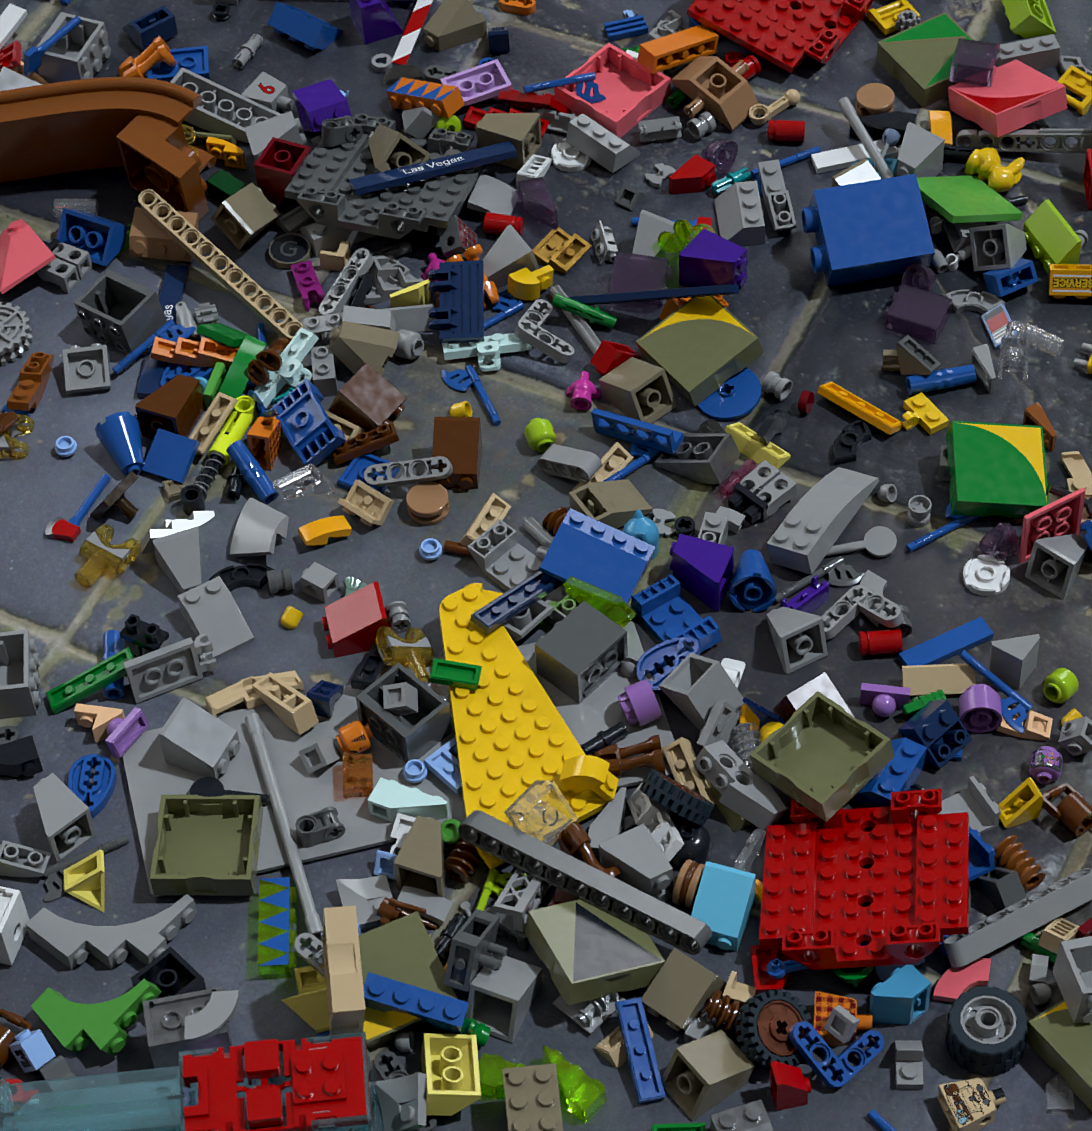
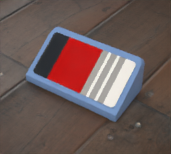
M1004 304L996 306L981 316L995 349L1017 345L1018 334Z

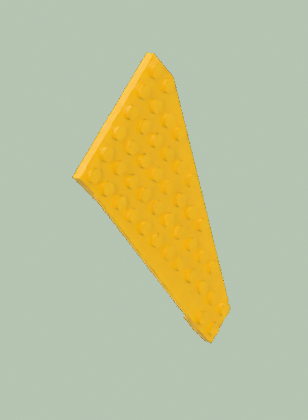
M473 583L446 596L439 607L444 659L482 666L478 690L448 686L465 817L467 818L474 810H479L543 842L560 833L571 822L579 823L600 812L609 802L603 800L591 789L575 794L559 781L564 761L575 756L585 755L504 625L502 624L486 634L470 621L471 614L489 603ZM476 847L478 854L490 870L506 862Z

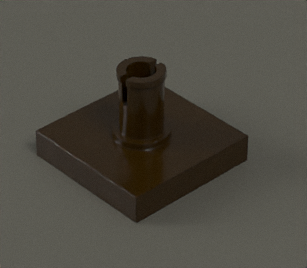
M131 471L91 512L90 516L97 521L111 506H115L130 520L139 509L124 496V492L137 480L138 476Z

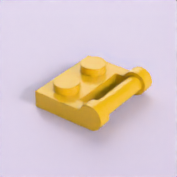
M896 0V2L878 9L872 8L867 10L869 21H873L885 35L898 31L895 29V22L897 21V15H900L901 12L913 10L918 15V18L921 15L907 0Z
M1071 65L1057 82L1084 98L1080 102L1066 94L1067 104L1077 109L1079 114L1085 115L1092 105V76Z

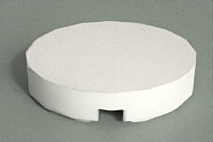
M566 138L561 140V143L553 145L551 150L552 163L561 171L577 172L585 169L592 161L590 157L566 142Z
M979 555L976 559L967 561L963 570V581L965 586L977 595H998L1006 590L1009 585L1010 569L1009 567L1007 568L1002 559L996 556Z

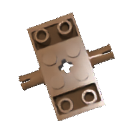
M699 56L671 79V83L693 100L684 107V112L687 116L689 115V118L695 117L704 108L731 131L735 130L749 117V109L753 105L759 104L748 81L742 77L749 70L747 63H744L743 60H739L731 68L717 56Z

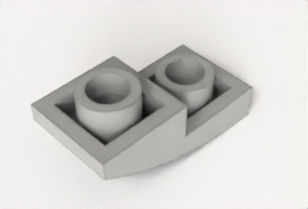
M408 886L402 887L397 898L400 902L426 909L427 912L425 914L419 913V915L440 926L444 923L453 903L434 893ZM403 909L406 912L414 913V911Z

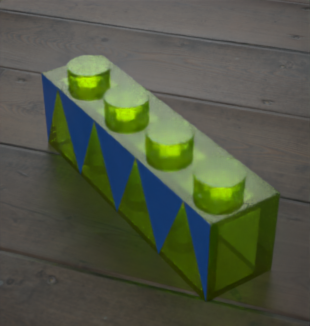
M290 877L259 879L258 970L260 979L291 978V968L296 967V954L292 952V945L295 944L296 931L292 930V924H296L297 918L296 908H292V902H297L296 887L291 886Z

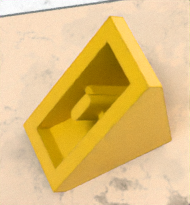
M1027 778L998 804L1001 811L999 818L1005 828H1011L1040 817L1043 795L1032 778Z

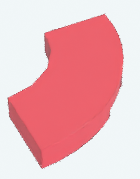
M979 958L965 966L948 969L936 984L933 1000L953 1003L960 994L975 986L988 985L991 959Z

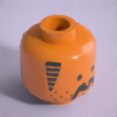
M359 720L340 727L338 730L339 735L336 736L343 754L348 753L350 756H355L370 749V739L374 738L369 725L363 726Z

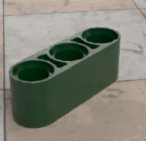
M222 169L205 181L208 187L207 192L221 202L247 186Z

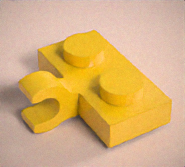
M922 392L904 401L903 408L907 412L902 415L906 420L902 423L906 430H910L920 424L931 435L948 427L949 419Z

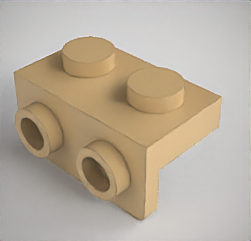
M355 479L346 499L339 498L337 503L344 506L343 511L353 516L357 514L361 517L360 521L372 527L373 524L383 525L395 501L364 482Z

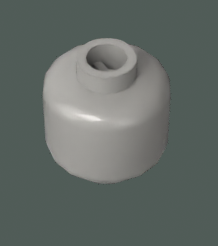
M406 329L397 331L400 335L394 355L408 360L416 359L424 349V341L421 335Z

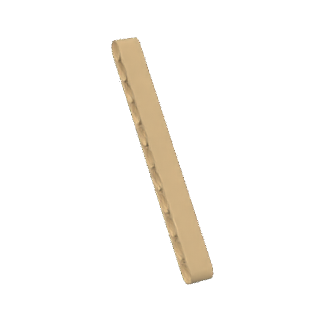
M147 189L139 194L138 200L143 212L280 337L292 340V334L303 328V325L155 191ZM221 266H226L224 269L218 270ZM236 279H241L239 282L233 283ZM255 292L254 295L247 296L249 293ZM264 306H270L268 309L262 310ZM285 319L282 323H277L278 320Z

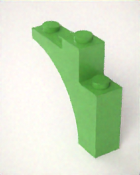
M143 979L134 988L120 997L102 1003L81 1004L67 1000L61 993L48 987L31 1007L65 1048L78 1054L80 1050L88 1046L92 1039L102 1051L114 1055L122 1050L131 1036L126 1029L137 1021L138 1016L144 1011L143 1001L156 999L161 991L155 984Z

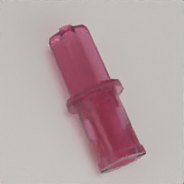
M749 459L738 470H733L729 478L719 485L720 492L724 496L729 497L734 492V485L738 482L740 483L744 477L758 466L755 461Z

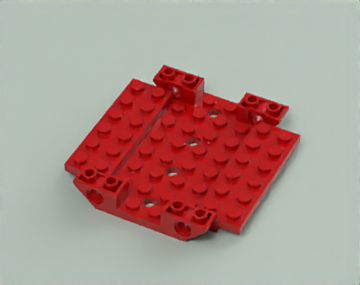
M695 0L688 8L686 15L792 73L797 65L800 66L807 56L827 64L866 16L867 10H869L874 0ZM792 6H795V7H797V8H799V9L794 10V9H792L791 7H792Z
M942 789L891 792V806L844 809L842 807L827 822L794 799H791L790 818L796 824L767 826L759 931L760 946L782 945L783 955L812 970L917 964L936 949L940 943L944 942V935L969 934L968 812L938 814L942 811ZM869 827L873 828L872 831H863L864 829ZM867 864L872 865L871 868L868 869L862 868L864 865ZM865 902L871 903L870 906L862 907L860 905ZM863 941H869V942H870V943H869L868 945H866V946H860V945H859V944H860L861 942H863Z

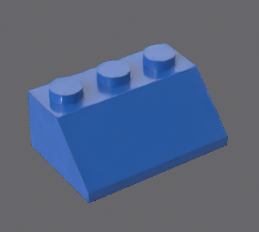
M276 2L267 23L274 27V32L283 36L286 33L290 35L288 39L296 43L301 41L305 43V48L315 51L316 48L325 50L343 33V30L297 7Z
M63 208L56 239L60 243H66L89 252L91 262L107 266L124 247L129 226L80 210Z
M907 738L891 740L894 758L860 789L851 800L869 808L891 806V792L910 790V787L926 765L927 747Z

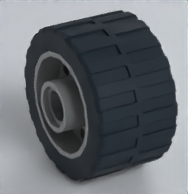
M974 987L967 992H963L954 1000L948 1014L946 1047L951 1054L950 1057L962 1069L980 1076H997L1010 1071L1012 1067L1018 1064L1024 1054L1028 1031L1026 1010L1011 993L997 987Z

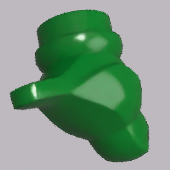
M466 1017L460 1034L476 1035L477 1046L484 1047L489 1038L491 1028L485 1026V1023H478L476 1019Z

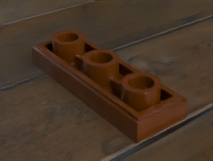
M393 422L382 424L374 430L361 432L356 437L348 439L332 452L333 459L336 465H339L400 440Z

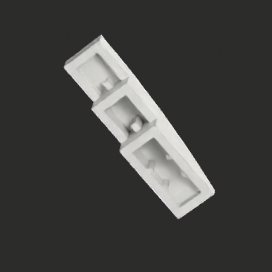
M641 783L629 797L627 803L635 823L638 826L641 824L646 826L668 862H670L684 845V842L662 805L641 792Z

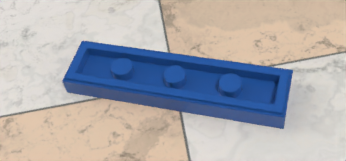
M979 617L899 653V660L904 666L935 665L962 653L964 650L966 651L993 639L994 633L983 618Z
M635 998L615 1002V1009L638 1104L664 1100L665 1092L642 999Z

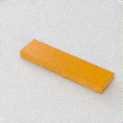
M832 381L820 385L818 388V394L889 435L900 431L903 426L900 420Z

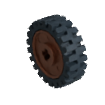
M650 769L640 787L641 792L654 801L699 825L705 824L715 806L685 785L653 769Z
M783 990L762 992L748 999L745 1005L740 1008L741 1014L737 1015L736 1021L741 1023L736 1025V1032H741V1035L737 1036V1041H743L744 1043L740 1047L742 1052H749L746 1058L749 1061L755 1060L754 1065L757 1067L762 1066L764 1070H770V1062L777 1061L794 1066L800 1063L801 1059H804L791 1043L789 1029L795 1023L807 1022V1020L811 1019L809 1013H803L806 1007L804 1004L798 1005L800 999L796 996L791 997L792 993L783 992ZM804 1029L799 1030V1039L804 1038L806 1033Z

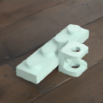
M300 328L280 355L283 362L281 368L274 372L269 371V381L263 386L257 385L254 389V392L264 404V408L269 406L272 399L275 398L286 383L296 388L304 379L311 380L313 374L304 368L301 362L319 339L314 333Z
M496 333L492 336H484V341L442 343L445 360L478 356L479 369L483 372L499 370L501 368V353L532 350V346L519 339L515 333Z

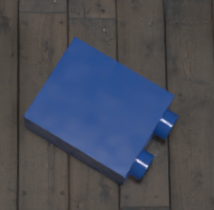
M916 173L814 190L809 207L801 208L804 232L806 234L815 232L818 245L817 247L810 248L812 268L814 273L824 272L827 287L929 270L935 251Z

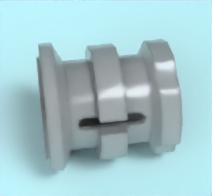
M394 601L385 607L390 628L395 633H402L411 627V621L408 619V607L403 601Z

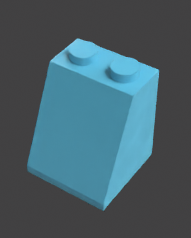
M706 861L691 916L710 927L712 936L707 942L708 944L718 946L723 950L738 951L755 904L756 874Z

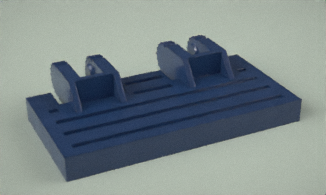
M483 260L439 263V269L428 272V277L432 280L447 281H436L428 284L429 291L441 292L439 293V307L428 310V316L431 318L448 319L431 320L428 322V328L435 331L449 330L439 331L440 343L484 341Z

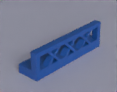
M596 408L591 412L595 432L670 454H674L684 440L683 433Z

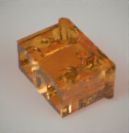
M344 752L343 797L345 799L349 797H369L373 791L372 754H348Z

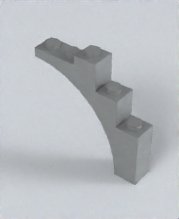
M186 894L169 908L134 923L117 926L80 924L61 918L43 907L25 925L29 937L71 970L78 964H82L89 954H92L112 970L117 964L122 963L129 953L145 965H148L168 949L167 941L172 940L185 924L190 923L194 919L197 910L194 899Z

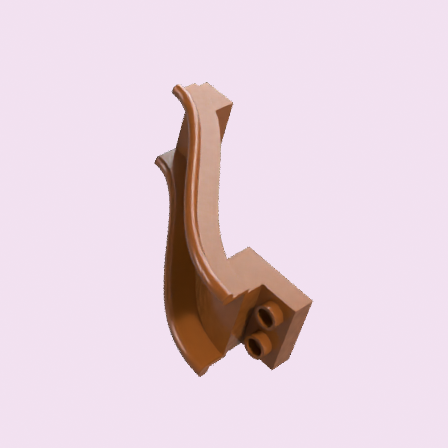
M139 77L80 79L0 91V183L81 170L124 166L130 187L139 193L147 189L155 191L176 211L198 213L199 222L209 212L205 191L208 187L201 178L200 172L206 166L208 168L213 167L217 158L200 148L187 144L182 121L199 106L202 96L174 83Z

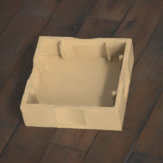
M356 905L324 908L322 946L331 1039L362 1037L365 1000Z

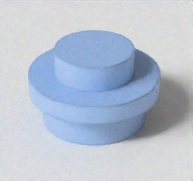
M61 436L57 439L54 446L55 452L62 457L71 456L77 451V443L70 436Z
M425 539L419 547V554L425 560H435L441 556L442 546L436 539Z
M418 759L408 761L403 768L404 778L411 783L423 781L428 774L427 766Z

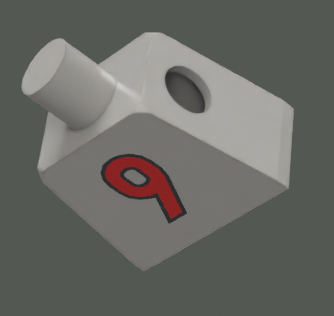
M262 72L241 94L276 112H279L281 109L291 111L294 105V101L289 98L286 84L266 72Z

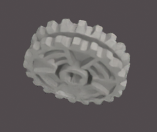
M0 302V364L4 366L8 361L15 362L17 361L16 357H23L25 355L24 350H29L31 347L30 342H33V332L30 327L29 317H27L25 311H21L19 306L12 307V303L2 305V302Z

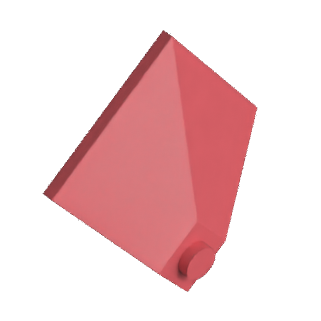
M22 219L10 223L8 228L3 230L0 235V293L2 294L56 259L33 229Z
M1084 488L1024 516L1018 560L1021 564L1030 559L1034 542L1037 539L1070 534L1079 536L1086 492Z

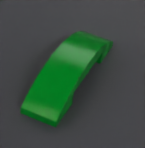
M246 335L220 387V393L235 399L242 396L249 382L248 364L256 359V355L260 351L265 350L267 343Z

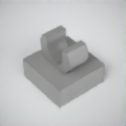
M838 1005L833 1008L824 1029L845 1044L850 1041L860 1019L854 1017L848 1010Z

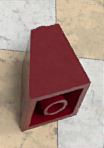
M272 137L254 164L257 185L270 203L280 206L285 198V189L307 160L311 147Z

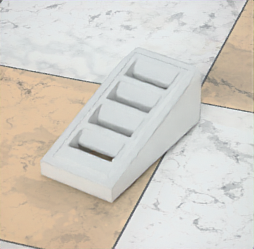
M533 154L516 173V187L534 192L549 169L552 159Z

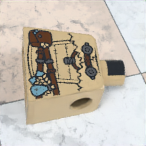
M980 1078L941 1084L938 1089V1100L953 1131L981 1130L995 1121V1106L1006 1103V1097L1001 1087L988 1091L983 1080Z

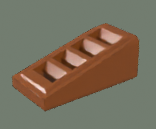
M1036 402L1025 408L1023 425L1043 426L1044 446L1052 452L1055 450L1057 434L1043 408Z

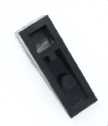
M893 111L859 117L873 141L882 140L884 131L891 128L899 132L900 139L897 144L902 145L907 124L911 122L916 125L917 114ZM850 125L849 137L858 138Z
M32 735L0 745V777L21 779L43 772Z

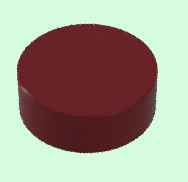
M804 390L801 393L798 401V410L801 413L809 414L814 403L813 392Z

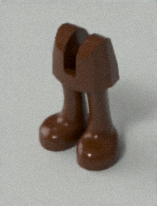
M286 337L276 339L268 349L260 351L256 355V359L248 364L247 373L253 384L258 386L265 385L270 379L269 371L274 372L281 368L283 362L280 355L290 343V339Z
M653 735L642 743L625 748H618L617 744H613L594 753L595 757L610 763L608 771L615 777L622 776L623 772L640 767H651L653 770L666 776L659 735ZM638 754H644V755H641V756L628 758V757L635 756V755H638Z
M571 822L557 835L558 844L562 852L614 878L622 874L617 866L604 868L600 865L590 846L591 839L579 823Z

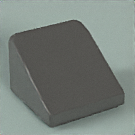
M623 184L614 203L633 211L644 199L645 195L641 191Z

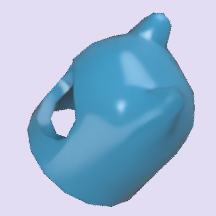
M636 510L633 518L624 525L622 532L655 546L656 548L651 558L653 560L659 553V530L654 521L643 516L641 510Z

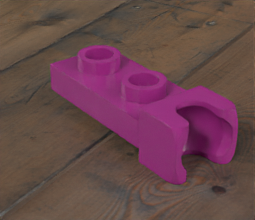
M311 260L290 265L304 310L309 311L311 303L316 302L320 305L325 296Z

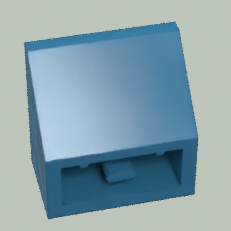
M906 964L903 968L898 967L895 969L889 979L883 983H877L871 990L869 1014H872V1023L903 1025L913 1023L929 1009L931 982L912 964Z

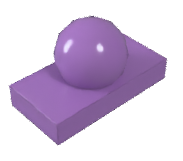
M869 683L861 684L860 704L872 705L873 712L877 716L889 717L894 713L895 708L903 709V705L909 703L910 688Z
M135 707L125 719L115 718L109 722L107 726L108 738L105 742L113 757L120 759L149 727L142 709Z

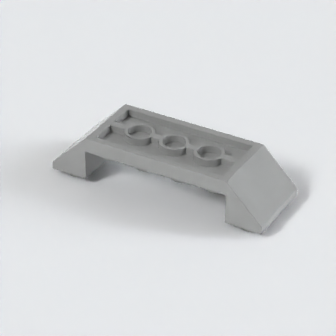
M501 519L467 546L485 576L506 591L538 572L542 563L541 559L518 543L517 531ZM564 583L541 598L542 601L554 607V611L545 620L555 625L558 621H562L568 616L569 612L574 607H578L583 601L592 605L599 598Z

